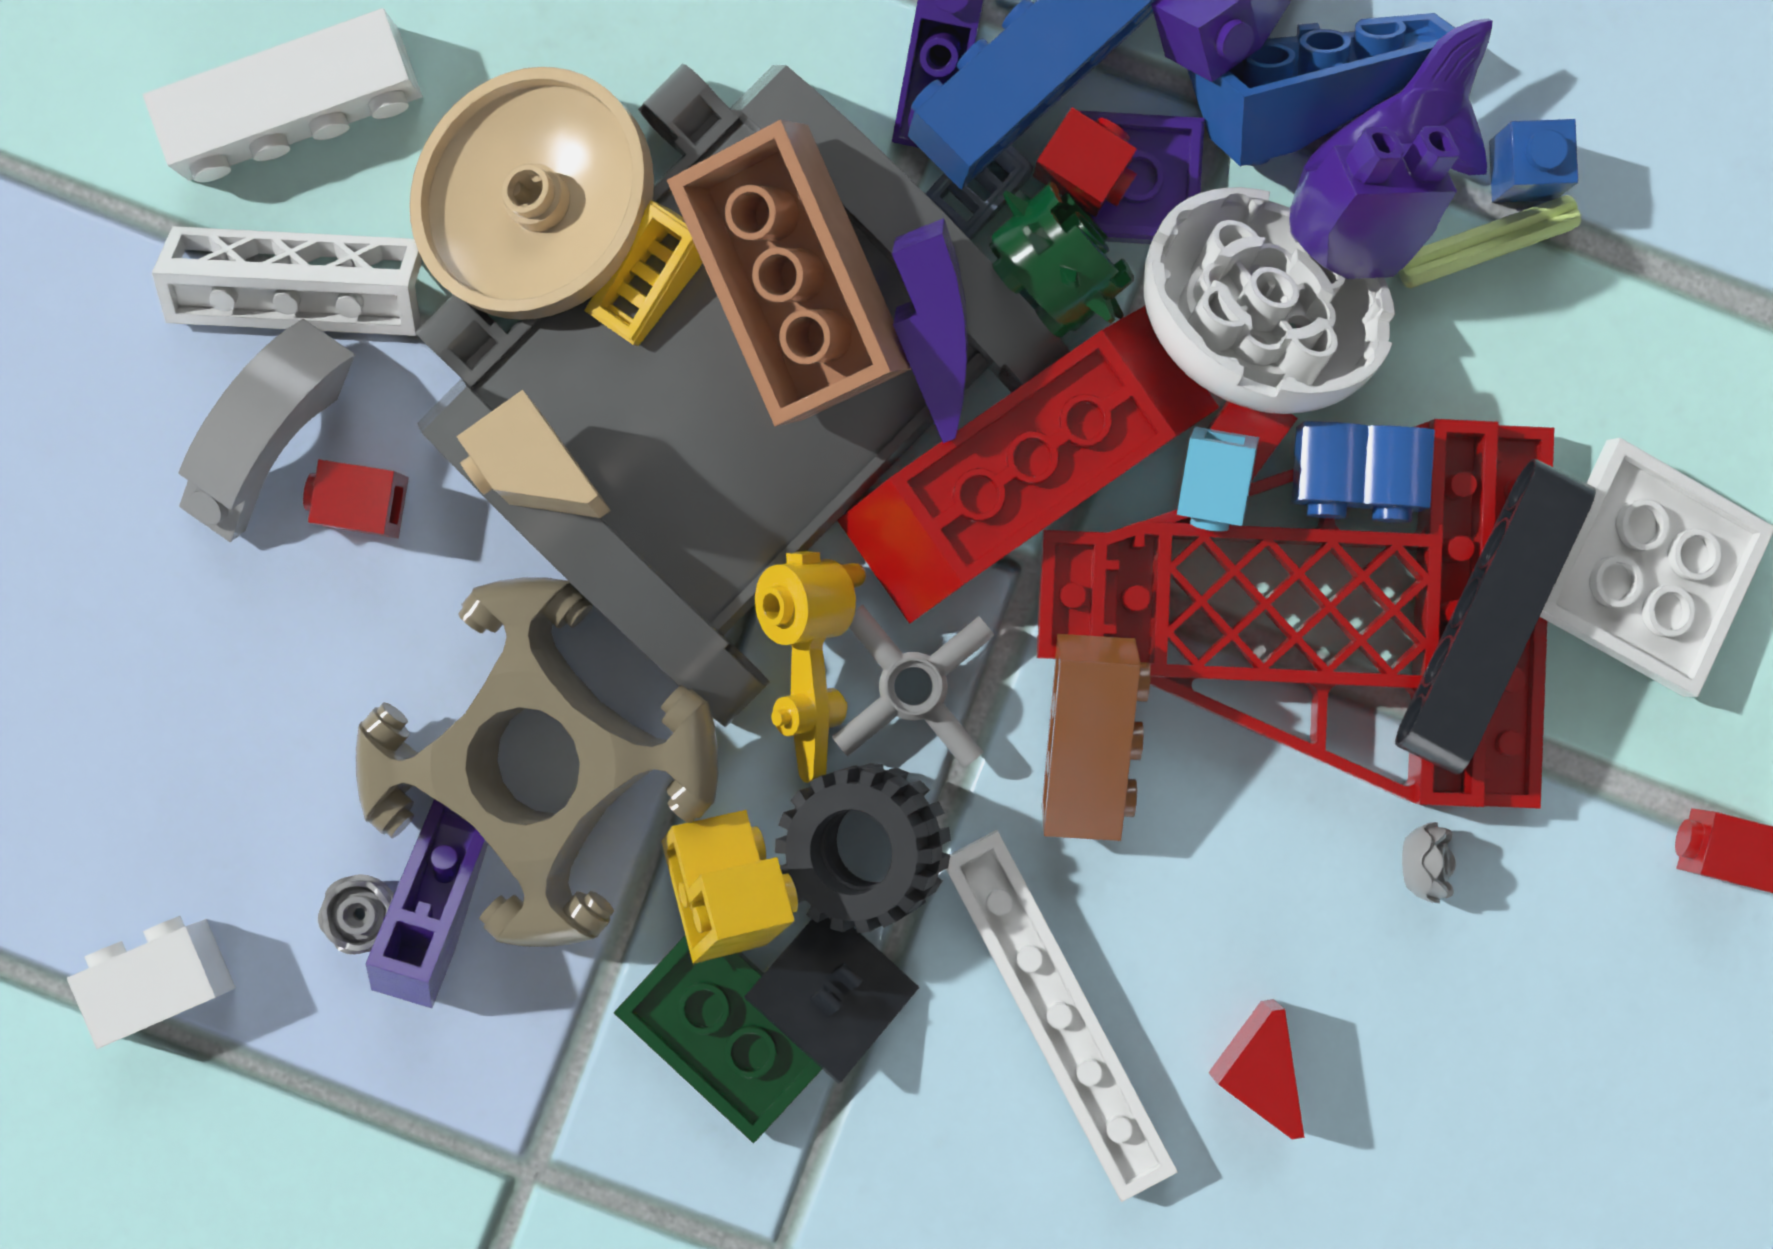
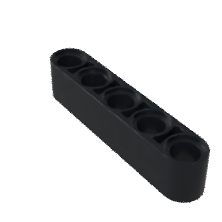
M1534 458L1523 468L1507 497L1403 716L1395 738V745L1455 775L1461 773L1466 768L1479 746L1594 502L1595 487Z

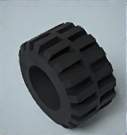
M883 764L855 765L822 775L810 781L811 787L799 790L790 800L796 807L782 814L778 825L788 831L787 835L775 839V853L785 854L786 864L780 866L782 874L788 873L791 876L796 887L798 904L806 900L811 905L806 914L817 923L830 918V929L845 932L852 927H856L857 933L871 932L880 926L885 928L916 911L926 903L925 899L937 891L943 881L938 877V874L947 869L951 854L943 853L942 845L951 841L949 827H939L936 817L945 814L939 801L932 804L928 803L924 796L930 789L921 780L914 783L908 782L906 779L909 772L897 767L885 770ZM850 810H858L871 815L884 827L889 836L892 847V860L889 871L881 882H869L855 876L844 865L839 855L837 833L842 819Z

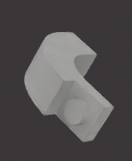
M304 318L268 343L231 382L195 435L178 472L179 475L188 480L179 507L229 542H232L245 532L262 485L274 462L289 441L308 421L337 401L355 354Z

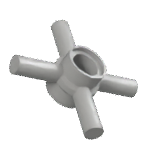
M864 605L857 608L849 628L883 669L879 681L881 697L832 736L833 740L849 756L896 716L912 721L924 719L964 768L983 753V750L944 704L948 690L946 675L995 636L994 633L978 616L931 656L920 652L902 653ZM911 667L920 668L925 671L932 683L929 697L917 705H909L902 702L897 697L894 688L898 674L904 669Z

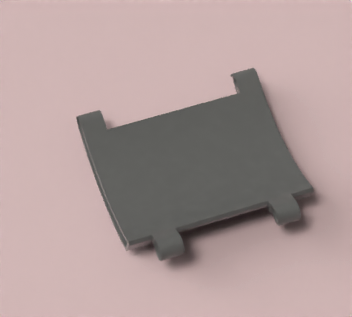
M682 63L638 109L651 127L682 155L654 184L652 200L673 210L680 216L682 214L667 179L780 119L807 124L893 321L896 307L911 301L892 255L895 237L944 218L958 258L966 299L968 349L964 392L989 368L1012 393L1071 352L1059 337L1053 335L1039 319L1034 308L1020 293H1014L1004 284L993 269V263L953 221L856 126L787 65H772L729 108L698 74ZM669 233L662 240V243L675 251L680 242ZM653 254L645 262L660 274L666 265L665 262ZM704 264L700 266L639 346L632 345L584 311L592 297L567 311L552 316L519 320L506 333L487 313L470 306L465 301L452 295L415 332L461 378L417 423L421 433L540 554L678 686L683 685L688 690L692 688L700 697L708 701L712 717L722 726L727 727L770 681L724 635L755 604L756 586L762 573L770 566L786 564V553L808 551L934 423L912 369L805 420L774 426ZM637 275L629 283L646 296L653 287ZM621 295L613 303L614 306L631 318H634L639 310L638 307ZM523 390L541 411L611 511L601 518L509 505L493 489L483 495L460 464L469 454L456 436Z

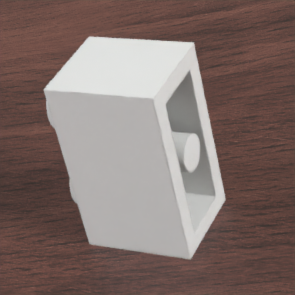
M177 916L143 931L148 942L146 944L126 951L123 942L120 941L84 957L89 968L67 977V981L96 1049L236 988L207 919L185 926L181 916Z

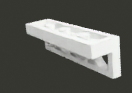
M172 226L152 271L166 323L288 329L304 318L321 331L416 336L415 332L418 330L421 321L415 283L423 260L418 252L415 240L410 238ZM185 250L213 252L200 259L182 258ZM257 254L276 255L263 262L245 261ZM319 257L338 258V260L325 266L308 264V262ZM382 260L402 261L400 269L371 267V265Z

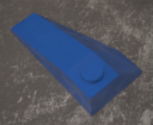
M1436 13L1360 19L1355 24V31L1349 32L1320 29L1318 23L1297 24L1296 36L1267 38L1262 48L1213 82L1188 70V74L1202 116L1205 118V126L1209 138L1240 167L1245 165L1257 166L1267 163L1271 158L1297 152L1405 88L1436 42L1455 27Z

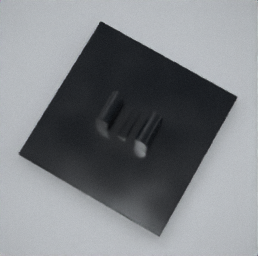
M826 918L818 923L811 919L745 994L744 998L839 1084L920 987L861 933H857L854 927L841 932L830 929V918Z

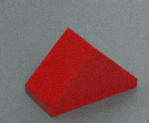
M1274 999L1260 1001L1208 1073L1219 1086L1290 1139L1305 1138L1286 1011Z

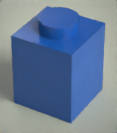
M1575 119L1511 121L1489 141L1492 203L1551 201L1578 183Z

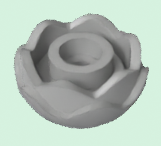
M1438 822L1427 823L1412 831L1404 840L1402 853L1403 876L1406 887L1417 897L1431 903H1440V898L1451 897L1454 893L1452 885L1448 882L1456 867L1455 857L1447 846L1452 839V832L1449 829L1438 827Z
M359 874L341 878L332 883L326 890L324 901L318 913L319 927L335 947L343 953L355 955L370 952L394 893L383 881L373 876ZM357 908H362L365 911L364 919L361 920L356 917L355 911Z

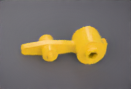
M801 551L786 553V564L770 566L762 573L755 591V609L758 621L765 634L775 643L781 645L791 644L792 646L791 695L780 697L776 700L771 720L781 734L784 736H794L798 773L802 781L809 783L826 774L829 728L840 726L844 722L848 708L846 700L837 689L827 688L822 649L823 643L826 638L842 635L850 627L856 609L854 588L860 587L865 582L866 571L857 563L839 564L832 559H820V552Z

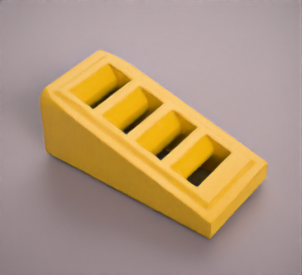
M650 200L644 210L635 240L619 269L592 297L584 310L632 345L639 346L703 264L683 217L673 210ZM668 233L680 241L675 251L662 243V240ZM651 254L666 263L661 274L645 263ZM635 275L653 286L647 296L629 284ZM619 295L639 308L634 318H631L613 305Z

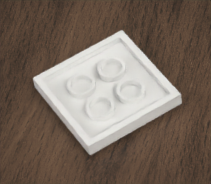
M1615 438L1607 440L1587 481V484L1596 489L1594 502L1540 617L1681 696L1698 697L1772 537L1773 526L1624 439Z

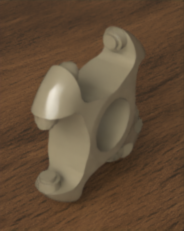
M522 577L500 580L475 587L461 604L462 609L458 615L469 627L482 634L486 629L496 633L504 625L506 641L503 652L466 713L438 739L420 752H416L404 742L409 736V731L405 727L408 720L401 711L391 704L383 702L379 708L375 707L364 721L360 722L356 742V780L364 819L372 824L381 834L386 833L391 838L396 837L414 818V814L410 811L414 801L405 793L412 786L417 787L471 823L518 880L524 893L523 901L516 895L511 896L507 900L500 895L479 917V920L485 924L484 929L496 939V942L523 947H554L571 945L597 938L610 922V916L614 913V909L605 898L596 892L589 891L588 894L576 892L572 895L568 883L571 867L586 838L606 809L634 783L654 769L665 771L674 778L666 788L668 795L671 797L667 804L682 820L692 823L696 818H701L709 807L715 803L718 782V746L709 703L692 688L688 690L685 686L680 685L661 706V709L666 713L661 722L673 734L668 740L656 738L629 723L602 703L575 674L557 649L551 633L552 625L554 624L559 629L568 624L573 628L588 615L593 607V604L568 580L546 577ZM525 708L541 710L559 721L575 743L580 762L577 787L567 805L556 814L535 811L518 801L504 784L498 764L500 738L510 720Z

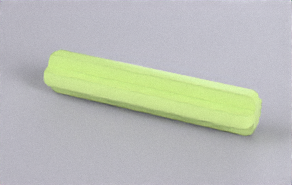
M1565 195L1423 246L1398 273L1404 286L1413 288L1569 232L1581 224V214L1575 199L1572 196Z

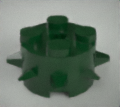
M1052 181L1033 198L1020 189L1015 195L1005 191L1003 196L1013 216L993 233L991 237L993 241L989 243L990 249L997 257L992 267L1004 284L1016 294L1025 288L1040 305L1035 309L1039 319L1053 335L1062 338L1070 330L1075 332L1095 314H1098L1110 324L1116 320L1115 317L1122 319L1124 314L1115 297L1134 281V275L1125 259L1121 258L1116 264H1113L1107 257L1106 253L1110 250L1104 240L1108 236L1088 212L1069 193L1066 192L1060 197L1059 190Z

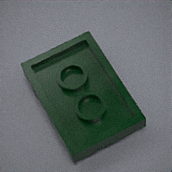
M684 935L613 1013L754 1144L822 1069L744 998L745 994L764 974L742 952L693 964L686 935Z

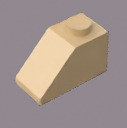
M523 390L456 436L469 454L460 464L483 495L493 489L509 505L601 518L611 511L541 411Z

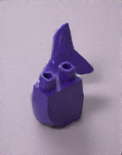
M1489 18L1473 20L1445 34L1436 42L1416 74L1400 93L1374 106L1344 126L1322 144L1308 159L1303 167L1290 207V233L1295 242H1298L1324 268L1346 279L1394 277L1412 260L1433 235L1442 215L1455 196L1457 190L1448 171L1452 169L1470 176L1487 175L1484 142L1469 96L1477 70L1490 40L1493 20Z

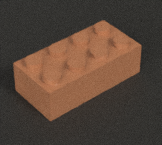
M780 119L667 179L774 426L805 420L911 370V366L894 329L893 318L807 124Z

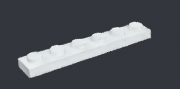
M998 830L952 853L946 870L1120 1201L1123 1202L1178 1173Z

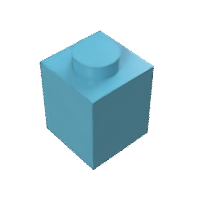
M1195 427L1189 440L1177 515L1191 517V525L1210 531H1227L1230 524L1242 526L1247 508L1259 437Z

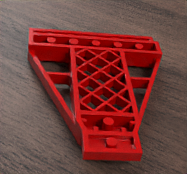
M1433 419L1414 426L1435 430L1430 508L1418 512V525L1415 533L1340 530L1335 523V518H1319L1315 529L1229 525V530L1210 531L1191 525V517L1177 515L1178 509L1111 532L1043 530L1036 658L1055 659L1057 634L1135 638L1140 662L1150 663L1151 686L1402 800L1420 805L1541 809L1548 621L1539 617L1476 752L1461 773L1455 775L1409 753L1408 779L1404 784H1400L1327 751L1326 729L1328 693L1336 685L1403 688L1409 693L1412 700L1519 474L1533 458L1553 467L1555 428L1499 425L1497 421ZM1294 468L1251 483L1249 497L1292 483ZM1172 539L1193 540L1171 561ZM1213 541L1257 544L1234 564ZM1278 544L1314 545L1320 547L1301 565L1297 566ZM1200 545L1226 571L1201 595L1176 568ZM1342 547L1381 548L1384 550L1362 569ZM1264 548L1290 574L1266 597L1240 571ZM1407 550H1417L1416 560ZM1328 551L1353 576L1329 600L1305 575V572ZM1391 555H1394L1415 577V582L1394 602L1369 577ZM1170 578L1193 601L1171 623H1169ZM1231 578L1257 604L1232 628L1207 602ZM1295 582L1320 607L1296 630L1271 605ZM1359 585L1384 610L1360 633L1336 608ZM1415 596L1413 625L1400 609ZM1198 609L1223 634L1199 658L1174 633ZM1262 612L1287 637L1263 661L1238 636ZM1326 615L1351 640L1327 663L1302 638ZM1390 618L1413 641V645L1391 666L1366 641ZM1168 641L1190 665L1167 664ZM1231 642L1254 668L1204 665ZM1294 645L1317 671L1269 669V667ZM1359 649L1380 673L1336 672L1334 670L1354 651ZM1412 661V675L1398 674ZM1195 679L1305 684L1312 693L1310 741L1302 740L1196 692L1192 688V682Z

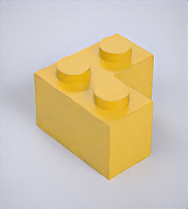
M747 810L672 826L661 840L693 964L766 946L795 921L793 913L798 909V898L794 882L788 873L782 874L777 857L766 859V847L762 833L757 826L751 827Z

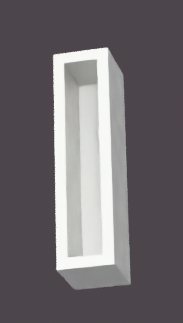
M384 8L142 94L167 165L188 181L194 180L196 182H210L220 179L231 172L230 166L252 158L256 161H268L279 158L290 151L289 145L310 137L316 140H326L340 136L349 130V123L369 116L376 119L396 116L408 109V102L423 97L400 31Z

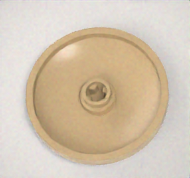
M532 67L494 77L467 93L452 106L433 129L419 156L410 191V222L418 252L431 274L444 288L470 306L487 314L507 319L523 320L552 316L567 311L594 296L611 279L626 258L635 240L644 210L650 200H653L654 174L650 149L644 133L629 110L608 89L583 74L555 67Z

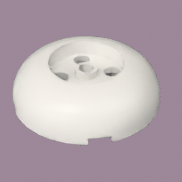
M1243 187L1220 188L1202 192L1186 199L1170 211L1159 226L1148 250L1143 275L1144 300L1147 314L1156 336L1173 361L1191 379L1216 396L1242 407L1268 413H1304L1322 409L1347 398L1361 388L1381 366L1392 346V342H1389L1390 321L1395 316V309L1385 278L1346 279L1316 262L1291 236L1289 226L1290 208L1269 201L1270 191ZM1289 323H1295L1297 328L1293 329Z

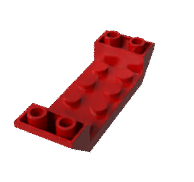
M1145 305L1102 329L957 430L955 439L945 443L943 441L891 476L837 521L910 624L1165 444L1167 445L1217 410L1219 406L1209 391L1191 379L1168 355L1153 330Z

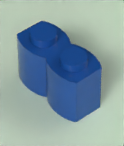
M1303 421L1296 427L1291 504L1308 505L1307 516L1346 518L1347 508L1372 509V520L1412 522V512H1421L1430 508L1435 430L1407 426Z

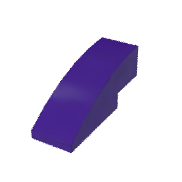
M943 218L895 237L892 255L911 298L910 302L896 307L893 326L943 443L956 438L963 406L968 332L966 299L959 262L945 219Z

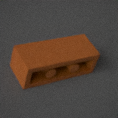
M1057 634L1041 804L1043 831L1046 837L1121 841L1124 817L1135 816L1136 779H1128L1130 760H1141L1144 740L1143 722L1135 721L1137 701L1147 702L1150 690V663L1140 662L1135 638Z

